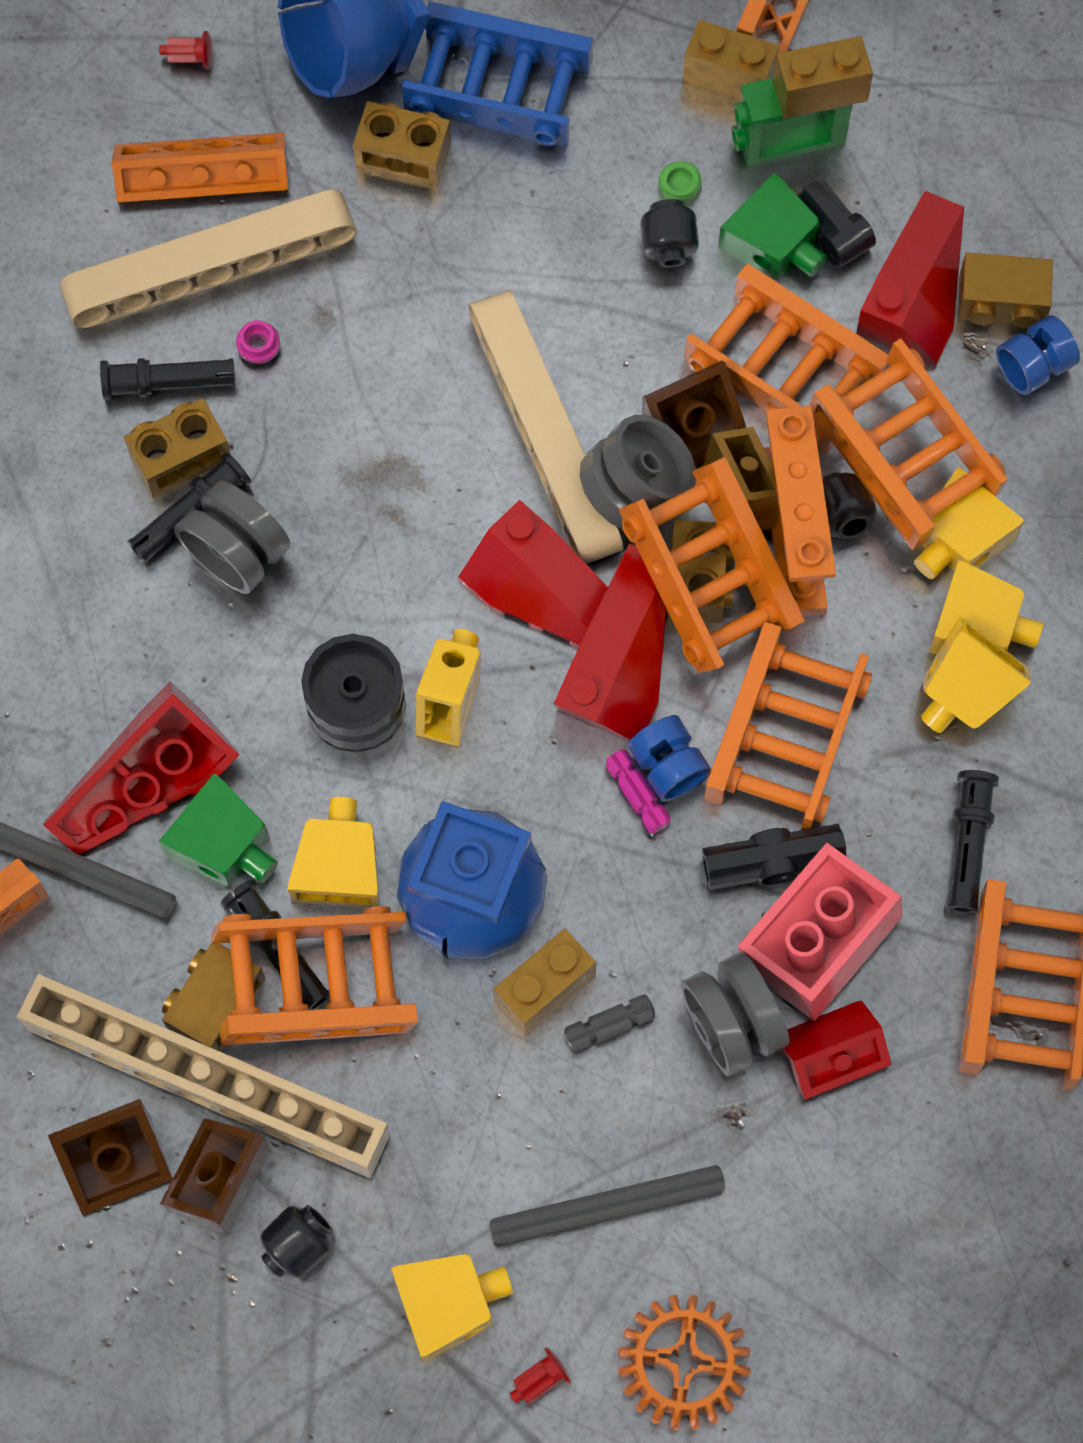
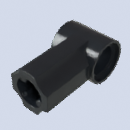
M825 180L812 182L798 195L804 204L817 216L820 222L818 242L823 254L827 256V260L834 267L841 268L876 245V237L868 221L859 213L851 214Z

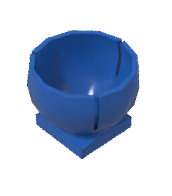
M278 0V8L280 10L298 4L323 1L279 12L278 17L283 45L296 75L314 95L329 98L351 96L374 85L387 70L388 66H390L393 73L408 70L431 15L423 0Z
M441 801L435 819L423 825L401 858L397 899L403 912L406 914V919L412 932L444 956L446 951L444 947L446 938L447 955L449 958L486 960L519 945L541 915L544 907L547 882L546 868L531 840V832L519 828L497 812L465 809Z

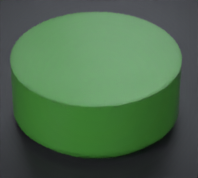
M676 161L664 167L659 175V189L665 199L680 200L684 205L695 201L702 191L701 174L698 168L686 161Z

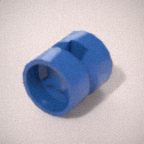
M1049 315L1028 327L1026 335L1017 334L997 346L996 359L1000 370L1009 384L1018 393L1027 395L1048 383L1050 375L1054 377L1059 376L1077 365L1080 361V351L1076 340L1067 326L1058 317Z
M678 715L667 716L648 725L637 733L628 744V748L640 768L650 769L651 772L647 777L648 781L662 802L683 796L700 785L711 773V768L699 748L689 747L692 740L691 735Z

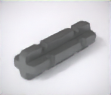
M642 994L630 999L627 1006L621 1003L588 1017L587 1023L583 1024L582 1021L567 1026L564 1029V1035L570 1049L573 1052L581 1051L590 1047L591 1042L594 1040L600 1043L632 1029L631 1026L634 1023H637L639 1026L653 1020L655 1010L651 1000L647 995Z

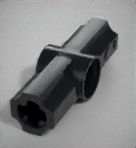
M839 823L790 832L787 828H772L755 833L749 840L702 848L703 869L709 890L757 881L763 886L778 885L792 881L797 878L826 843L847 857L843 831Z

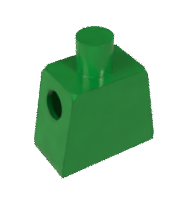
M773 173L720 227L718 245L720 250L745 264L748 263L774 280L781 279L793 265H796L807 275L813 277L820 271L827 260V256L813 246L817 240L820 224L817 216L776 173Z
M215 773L159 840L161 848L167 857L225 886L232 885L242 871L262 884L272 875L278 864L276 859L261 849L269 838L266 825Z

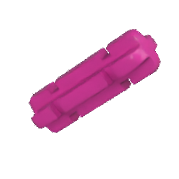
M625 749L619 750L606 759V768L614 779H619L618 786L635 812L642 814L641 821L648 832L654 834L663 830L670 824V815L663 804H657L658 797L641 771L634 769L635 766L633 764L635 762L628 751Z

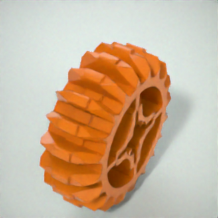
M671 1295L669 1297L670 1311L664 1313L658 1301H653L650 1304V1309L655 1319L651 1321L645 1314L638 1312L634 1319L643 1331L640 1333L634 1329L626 1328L623 1334L627 1341L635 1344V1347L625 1346L620 1347L618 1350V1357L632 1361V1365H625L618 1369L619 1377L635 1378V1382L624 1388L626 1397L634 1396L641 1391L644 1397L638 1401L635 1409L642 1413L650 1404L657 1407L651 1420L656 1425L662 1421L664 1412L673 1414L670 1427L671 1430L675 1431L679 1430L681 1416H688L689 1426L692 1431L698 1430L700 1427L698 1414L704 1412L707 1421L711 1425L716 1424L719 1418L714 1406L718 1404L723 1411L730 1413L734 1409V1404L726 1396V1393L729 1392L734 1396L742 1397L745 1392V1388L740 1383L734 1381L733 1378H748L751 1372L749 1367L736 1364V1360L745 1359L750 1355L749 1347H733V1343L739 1341L744 1336L742 1328H737L727 1333L724 1328L729 1325L732 1315L726 1312L718 1321L711 1318L716 1308V1303L713 1301H709L706 1304L704 1313L695 1311L698 1303L696 1295L689 1296L687 1309H680L677 1295ZM673 1324H682L679 1341L670 1348L657 1347V1350L645 1348L649 1340L661 1329ZM697 1326L714 1337L722 1350L724 1361L715 1360V1356H709L699 1350L696 1344ZM685 1339H688L687 1352H690V1361L696 1362L698 1368L694 1370L690 1367L689 1374H685L683 1386L681 1387L679 1385L681 1373H678V1364L671 1362L670 1358L672 1355L677 1358L679 1357L680 1351H683ZM643 1364L654 1365L655 1369L663 1370L670 1376L672 1380L671 1399L664 1397L654 1389L645 1374ZM711 1375L723 1376L720 1385L710 1395L698 1401L686 1402L689 1384L693 1379L697 1377H711Z

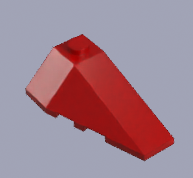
M924 191L861 308L856 330L857 335L890 349L893 343L901 338L909 349L912 348L919 353L924 363L936 368L954 329L964 206Z
M518 500L488 529L458 576V581L491 610L505 615V613L528 622L529 626L541 632L546 630L567 639L571 645L579 648L608 588L554 529L521 500Z
M632 544L628 545L554 702L557 711L627 741H630L637 733L650 725L659 705L667 608L637 547Z
M169 682L136 715L43 822V826L71 851L80 855L126 831L128 826L153 813L156 815L168 809V806L192 793L193 795L197 794L214 773L220 776L240 754L207 715L172 682Z

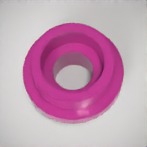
M256 320L247 323L239 331L236 338V346L244 360L254 364H261L270 361L277 355L280 349V338L277 330L272 325ZM257 340L266 342V345L263 347H251L252 343Z

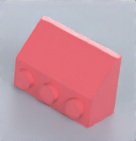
M826 843L737 947L740 952L745 953L754 963L762 977L777 994L815 1021L903 918L902 897L833 846Z

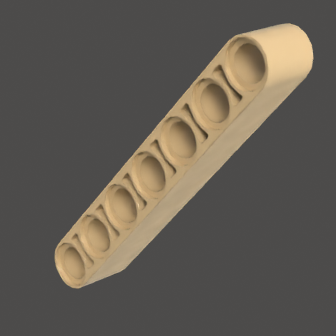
M330 189L73 272L62 279L60 290L72 324L78 328L94 327L341 246L356 236L357 229L343 193L339 190Z
M508 289L468 304L470 318L571 549L586 564L623 551V544L617 526L609 523L601 516L584 493L580 480V465L585 457L584 451L513 293Z

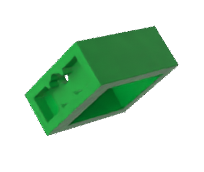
M773 78L741 85L739 103L734 104V115L737 124L731 127L734 147L737 152L743 151L747 166L846 144L853 104L783 119L773 85Z

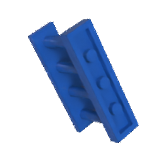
M429 1L427 8L431 15L426 25V38L432 39L434 42L421 83L408 80L403 81L402 96L404 109L418 113L432 112L444 119L531 138L543 145L551 146L557 144L567 147L569 143L570 118L561 116V111L572 74L577 72L589 75L593 61V38ZM452 45L475 49L461 93L437 87L449 48ZM493 54L515 58L503 102L478 97L490 56ZM534 63L557 68L544 112L519 106L531 65Z

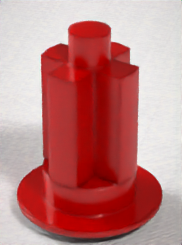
M208 31L203 32L202 38L168 37V45L159 46L160 56H168V63L203 62L205 69H209L211 66L213 45Z
M548 1347L544 1348L548 1356L513 1380L516 1389L509 1394L511 1400L516 1404L525 1399L530 1405L562 1380L571 1385L572 1381L564 1364Z

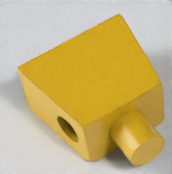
M958 467L944 488L967 473ZM980 486L933 517L935 528L928 541L922 544L926 549L914 560V564L924 576L930 579H934L946 566L955 572L958 560L979 568L1019 537L1024 519L986 488Z
M958 560L929 653L937 655L960 616L1006 651L1010 641L1036 649L1044 623L1018 615L1025 594L1022 589L973 565Z
M960 616L923 678L924 692L933 699V702L922 713L921 719L932 730L940 734L955 717L973 729L978 728L1028 687L1031 683L1029 668Z
M457 629L453 632L451 641L445 639L436 640L416 692V736L460 747L480 681L481 651L477 648L479 637L472 631Z
M332 797L329 803L328 820L308 819L306 821L288 882V892L292 902L370 908L380 906L373 825L368 822H356L357 801L355 799Z
M470 1254L398 1265L391 1268L423 1363L435 1359L491 1327L493 1322L487 1303L514 1294L505 1266L477 1275Z

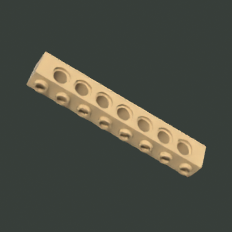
M40 974L37 975L17 1015V1018L27 1031L368 1178H371L390 1136L387 1123Z

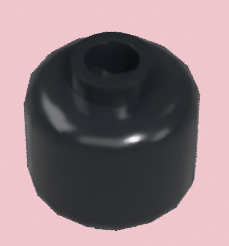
M676 199L660 200L650 205V210L643 214L640 222L643 251L648 258L659 261L662 267L672 268L685 264V258L690 257L697 251L699 238L696 215L691 208L684 206L682 201Z
M835 472L824 477L822 481L830 536L849 540L863 535L870 528L877 511L871 494L854 473Z
M291 1205L262 1232L260 1239L266 1252L261 1258L266 1266L279 1277L287 1273L296 1278H304L332 1250L330 1235L333 1233V1229L327 1220L310 1205H306L304 1208Z

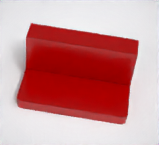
M856 1001L821 1015L815 1021L811 1019L787 1029L790 1042L788 1047L782 1049L790 1060L798 1091L804 1100L892 1065L882 1026L863 1001Z

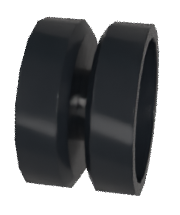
M348 634L333 637L315 649L306 661L301 679L302 690L309 721L321 738L335 747L360 750L375 747L391 737L402 722L406 699L400 663L389 647L373 637Z

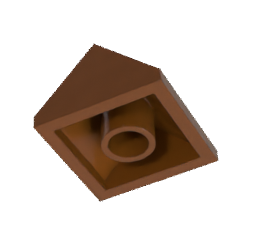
M719 361L643 396L642 415L651 416L667 424L678 434L689 449L695 466L704 463L712 433L747 428L724 361Z
M140 1099L48 1135L82 1216L173 1180L149 1112Z
M204 1118L160 1204L227 1237L271 1151L265 1137L257 1132Z

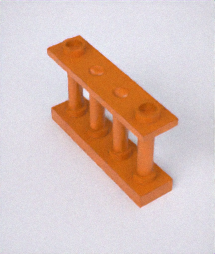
M748 263L737 275L735 297L738 298L739 303L707 343L691 333L686 339L684 359L687 360L689 366L695 372L719 361H724L735 393L765 413L766 410L802 407L793 399L825 359H832L846 368L847 373L834 388L836 394L840 393L842 395H846L861 383H865L890 367L886 361L887 353ZM760 312L774 321L775 326L744 365L741 366L721 352L751 314ZM788 336H797L809 344L811 349L779 390L757 377V375ZM813 418L817 447L828 454L833 447V443Z
M900 338L893 343L886 359L890 365L889 368L846 395L836 394L830 384H827L814 392L809 406H812L815 421L913 551L928 541L935 528L933 523L935 515L980 486H983L997 497L1008 479L1005 476V469L1001 461L994 454H988L925 371V364L919 353L912 348L909 349ZM902 381L916 402L871 431L868 429L863 430L853 417V411ZM928 416L943 437L898 466L894 464L889 465L880 453V446ZM955 451L970 472L924 502L921 500L916 501L907 489L906 481Z
M812 406L766 410L770 447H764L773 465L780 513L775 529H769L773 556L802 616L827 614L828 604L824 578H834L836 570Z
M726 457L693 470L692 473L696 479L695 487L650 510L644 498L618 509L623 518V531L627 538L635 543L683 641L682 650L684 656L696 668L698 673L722 667L724 663L718 650L763 626L764 621L782 627L781 631L791 629L805 621ZM702 503L708 504L716 520V527L669 551L657 526ZM722 544L728 545L736 561L735 569L689 593L678 567ZM742 585L748 586L756 603L755 609L709 634L698 609Z
M764 621L707 781L704 800L722 805L726 791L735 793L736 790L805 812L801 830L810 829L813 821L823 823L831 799L830 796L823 794L855 698L865 699L873 674L865 671L869 656L860 653L855 670L852 672L785 650L786 645L779 643L782 627ZM779 667L848 689L840 713L772 691V685L765 683L769 669L778 671ZM765 708L834 730L826 754L757 731L758 726L750 724L755 709L764 711ZM752 748L820 771L812 795L742 772L743 767L736 765L740 751L749 752Z
M987 879L981 892L959 1072L978 1075L985 1062H992L993 1058L1065 1069L1063 1089L1073 1090L1081 1080V1077H1083V914L1012 903V898L1005 897L1006 882ZM1009 922L1078 932L1080 933L1078 959L1007 948V943L999 942L1001 925L1008 926ZM1004 967L1073 977L1075 978L1073 1004L1003 994L1001 988L994 987L996 970L1003 971ZM1002 1012L1070 1023L1068 1049L1061 1050L996 1039V1034L988 1033L990 1016H998V1013Z
M378 906L363 910V914L261 920H252L249 914H234L224 917L223 922H218L211 934L212 944L230 943L236 1009L232 1011V1015L226 1016L220 1026L221 1046L409 1033L418 1023L416 1003L401 1004V999L396 998L389 934L397 933L406 922L405 912H391L389 907ZM370 935L377 996L373 1006L355 1007V1003L349 1001L342 936ZM324 938L330 1003L326 1005V1009L308 1010V1005L302 1002L296 939ZM277 940L284 1006L279 1008V1012L261 1013V1009L255 1007L249 942Z

